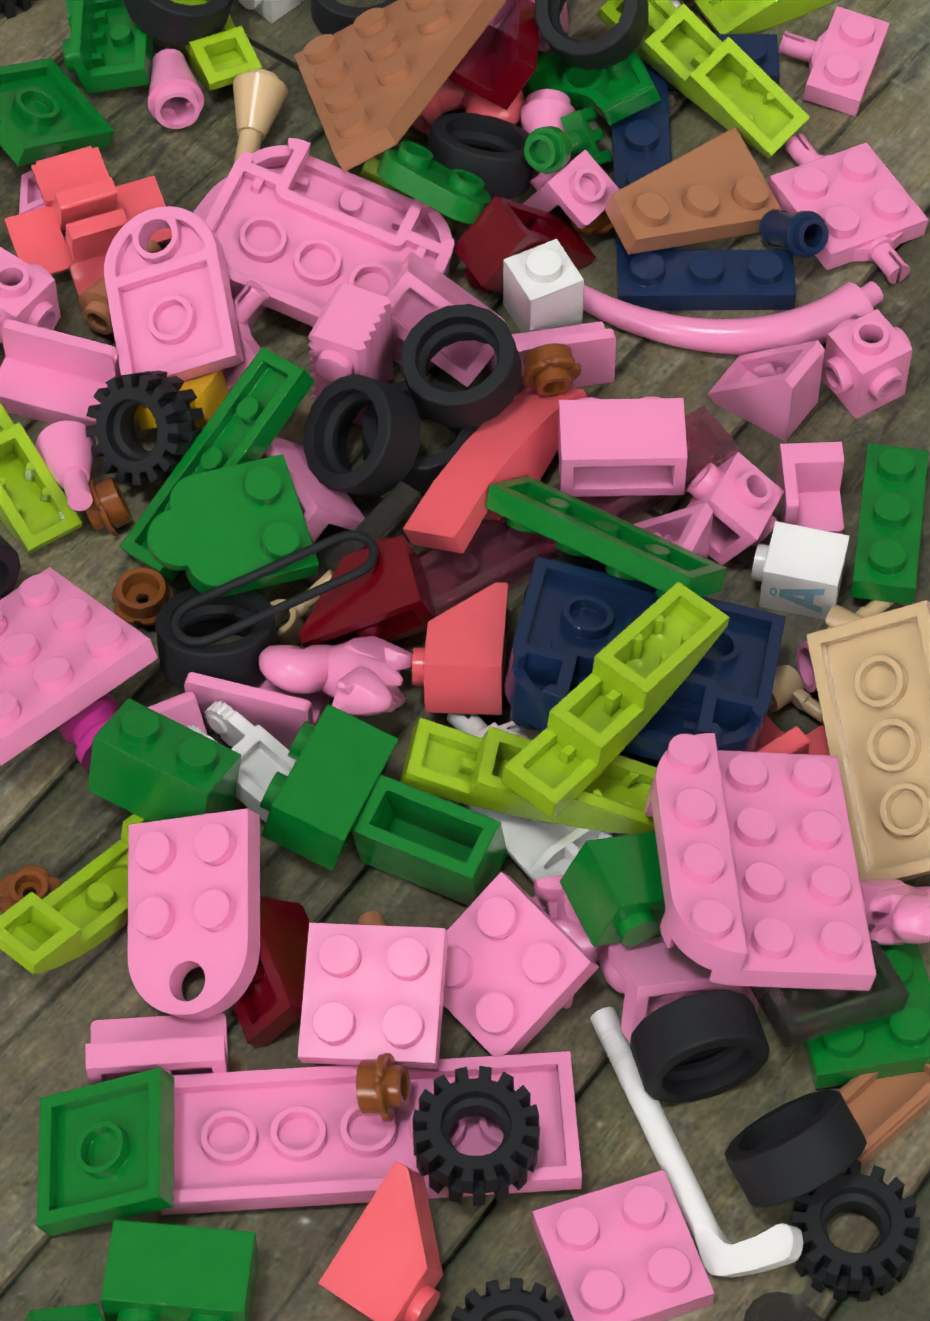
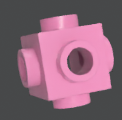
M1 247L0 344L3 343L1 328L6 319L54 330L58 320L61 318L55 279L42 266L35 263L28 264Z
M878 309L858 319H847L827 334L822 380L853 417L857 419L905 395L913 350L911 343L904 331L899 327H893Z
M737 452L719 467L709 463L696 475L687 489L693 497L686 508L707 502L714 510L708 555L723 566L750 545L752 547L757 546L758 543H761L774 528L775 521H777V518L772 513L784 491L742 454Z

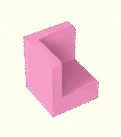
M842 442L780 444L776 473V485L784 491L778 502L780 522L843 534L844 520L840 496L844 467Z

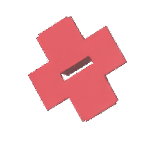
M89 146L36 161V164L32 165L31 169L45 207L4 218V222L18 258L28 264L35 263L42 266L51 276L69 271L79 296L104 276L105 257L118 231L138 214L153 208L165 207L166 205L155 176L115 187L112 177H109L99 148ZM170 228L159 229L152 234L150 239L154 240L157 244L171 241L172 230ZM66 230V239L64 240L62 231Z

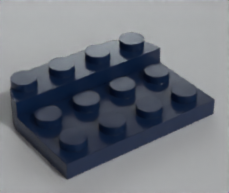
M536 556L505 678V693L511 705L510 716L512 721L524 729L545 730L548 724L549 711L592 673L595 655L660 598L655 593L656 588L641 581L625 580L608 573ZM701 597L730 617L728 626L683 683L621 752L660 761L673 737L679 734L697 735L704 733H715L717 750L754 752L758 745L771 701L786 616L717 599Z

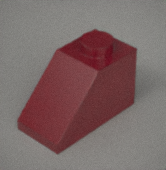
M495 196L478 216L475 223L467 229L453 248L467 267L464 270L467 279L479 290L488 294L493 291L503 293V264L505 258L557 239L577 270L589 266L596 258L579 234L570 226L566 218L499 196Z
M403 535L395 538L375 539L379 555L373 568L363 576L320 595L299 631L301 644L305 648L312 645L334 646L345 643L353 638L375 636L391 643L427 630L428 621L437 617L421 559ZM364 545L362 550L343 556L330 580L364 564L369 556L368 546Z

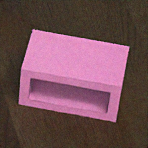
M648 396L641 399H598L587 397L579 400H559L558 450L560 491L573 497L684 495L687 470L684 399Z

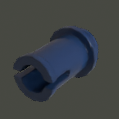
M772 209L763 216L759 229L761 239L765 244L788 248L793 255L801 258H810L816 255L826 246L829 237L828 227L823 218L809 210L794 214L784 210Z

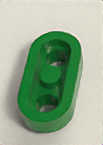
M403 141L400 146L395 145L388 150L385 149L377 168L378 175L389 185L454 220L474 224L478 216L490 203L491 197L483 188L485 183L480 177L463 169L451 170L433 160V153L424 146L410 141Z

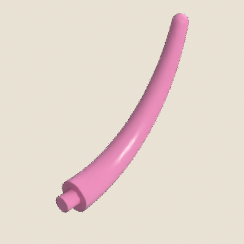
M872 281L862 287L847 282L814 302L788 311L749 318L712 319L680 316L643 308L613 298L584 285L583 311L619 329L662 344L700 352L743 355L816 340L824 344L827 342V334L833 331L837 325L847 319H858L874 311L873 307L882 302L884 297L880 287Z

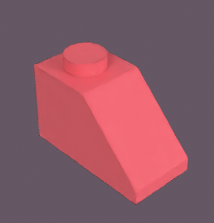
M495 582L428 621L425 648L414 647L412 658V686H424L425 713L502 715L508 642V583Z
M395 1161L318 1283L373 1321H427L439 1301L440 1292L435 1288L441 1280L443 1272L425 1180L422 1175Z

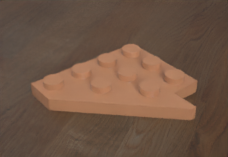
M397 0L384 8H372L363 12L355 19L354 24L333 35L324 34L312 39L304 47V50L294 55L333 154L343 172L384 152L385 149L388 150L397 145L507 0Z

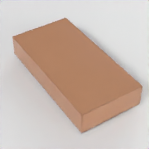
M925 1064L923 1072L876 1079L878 1072L863 1074L851 1079L839 1090L867 1141L862 1154L855 1160L856 1162H862L861 1169L930 1108V1064Z

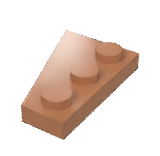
M734 127L611 194L604 210L628 255L760 233V223L763 216L772 209H779L780 211L782 209L739 131Z

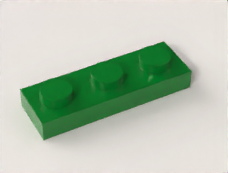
M868 443L850 597L913 604L917 582L929 450Z

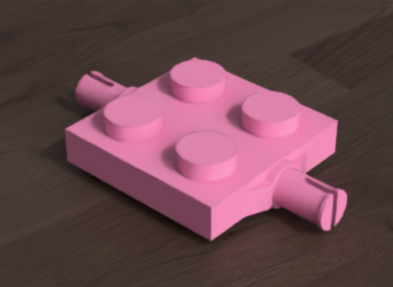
M799 133L798 138L796 135L792 136L786 142L785 150L799 166L771 175L768 185L782 210L794 214L809 210L823 218L828 227L829 237L826 246L815 255L826 270H830L849 262L870 260L877 264L890 284H896V280L901 282L910 272V267L894 249L902 243L925 235L929 220L867 142L832 155L823 156L817 153L804 134Z

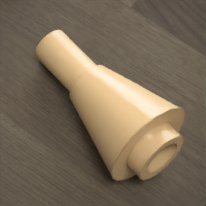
M252 69L246 73L239 74L233 80L237 135L239 136L233 165L246 150L250 154L260 150L261 142L268 134L288 96L287 86L271 71Z

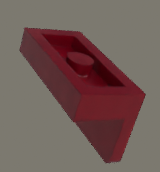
M517 0L498 29L488 25L450 74L449 80L507 110L537 69L539 28L535 21V3L529 0Z
M260 896L259 962L249 987L239 1000L233 1004L247 1044L268 1046L301 1017L310 921L304 907L299 903Z

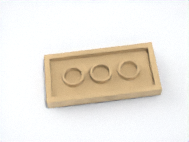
M925 600L806 635L830 756L838 757L859 879H896L907 881L930 875V602Z

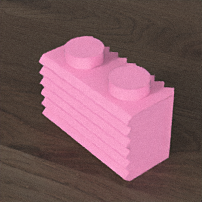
M344 282L338 284L308 336L311 340L308 345L311 348L309 351L311 355L309 361L312 363L310 369L313 371L310 376L315 380L314 387L311 390L314 393L312 397L314 402L324 388L340 377L359 374L388 384L390 380L394 379L392 315L389 298ZM367 406L360 410L352 423L362 426V415Z

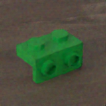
M66 0V13L71 31L70 38L63 41L64 61L70 73L76 72L85 94L149 85L152 71L153 37L146 34L131 20L124 0Z

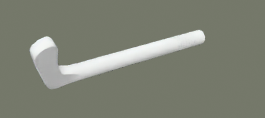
M605 1007L596 1011L591 1016L590 1021L607 1053L610 1063H612L616 1076L661 1170H665L706 1270L714 1276L735 1278L762 1273L797 1261L802 1253L803 1237L801 1230L792 1225L780 1223L755 1237L735 1244L728 1240L715 1219L659 1100H654L644 1090L630 1049V1043L620 1030L621 1021L615 1008Z

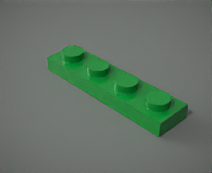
M261 347L119 547L131 558L148 568L156 570L164 578L173 582L180 571L168 569L158 563L149 552L147 545L149 526L157 515L168 510L173 487L181 479L192 474L260 459L315 380L303 368Z
M525 476L490 484L485 508L508 518L507 524L510 527L521 532L540 533L556 541V548L564 553L581 557L588 556L605 564L606 572L612 576L625 580H639L656 588L655 593L658 597L664 595L677 582H680L700 597L718 593L722 590L726 567L534 478Z

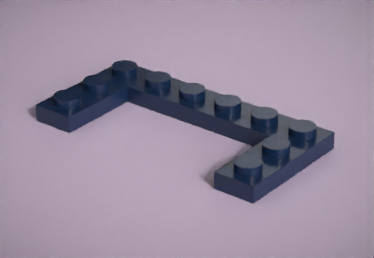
M715 34L722 42L730 37L779 86L780 69L777 34ZM641 57L640 59L661 100L611 125L613 182L619 189L671 162L668 92L680 91ZM615 230L617 299L655 311L791 310L795 308L793 254L788 249L675 250V247L628 255Z

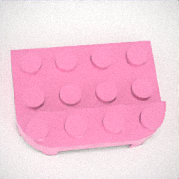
M288 138V145L266 147L252 154L246 150L233 165L204 220L217 235L223 247L231 292L239 294L247 285V282L253 280L265 289L264 292L269 294V298L261 305L312 327L316 324L338 284L344 282L384 295L401 274L403 261L410 252L417 254L447 277L455 240L452 238L446 220L437 210L415 198L411 199L348 171L343 172L341 168L310 156L311 143L295 138ZM392 333L393 361L401 364V349L404 341Z
M715 733L679 734L673 737L667 751L659 761L645 805V816H653L666 909L660 924V930L667 948L677 945L694 962L712 970L709 981L718 984L750 987L870 991L876 977V970L838 757L717 750Z

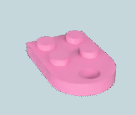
M165 206L153 208L129 220L113 238L104 263L105 286L116 348L118 350L121 376L160 370L168 372L167 377L177 376L183 381H187L243 364L244 358L225 255L217 235L199 216L179 207ZM170 228L172 230V238L168 246L160 252L149 253L147 245L152 234L159 229Z
M247 808L129 825L128 967L132 982L138 993L154 1008L182 1019H206L230 1008L249 987L255 975L260 956V814ZM201 966L205 974L204 988L195 999L186 1001L182 994L183 980L189 971Z

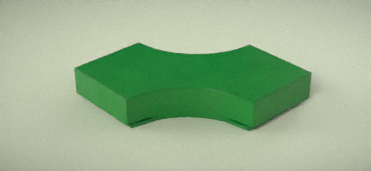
M550 49L537 56V69L525 84L530 94L543 89L558 90L570 98L573 107L588 108L593 106L595 112L601 115L609 126L661 100L637 51H633L625 60L609 68L584 70L567 64Z

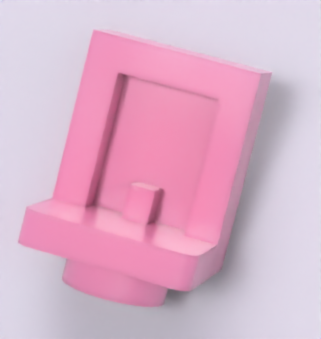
M585 149L560 171L538 174L530 182L537 192L523 204L545 212H550L555 206L559 205L578 228L583 229L604 211L611 194L620 189Z

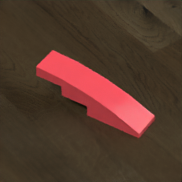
M526 387L515 395L513 402L497 417L484 422L464 442L433 481L403 527V531L410 543L416 546L463 554L483 519L500 521L502 518L501 515L485 508L490 484L525 476L538 481L541 480L558 450L559 400L587 398L584 389L570 388L567 392L560 395L541 396L537 393L536 389Z

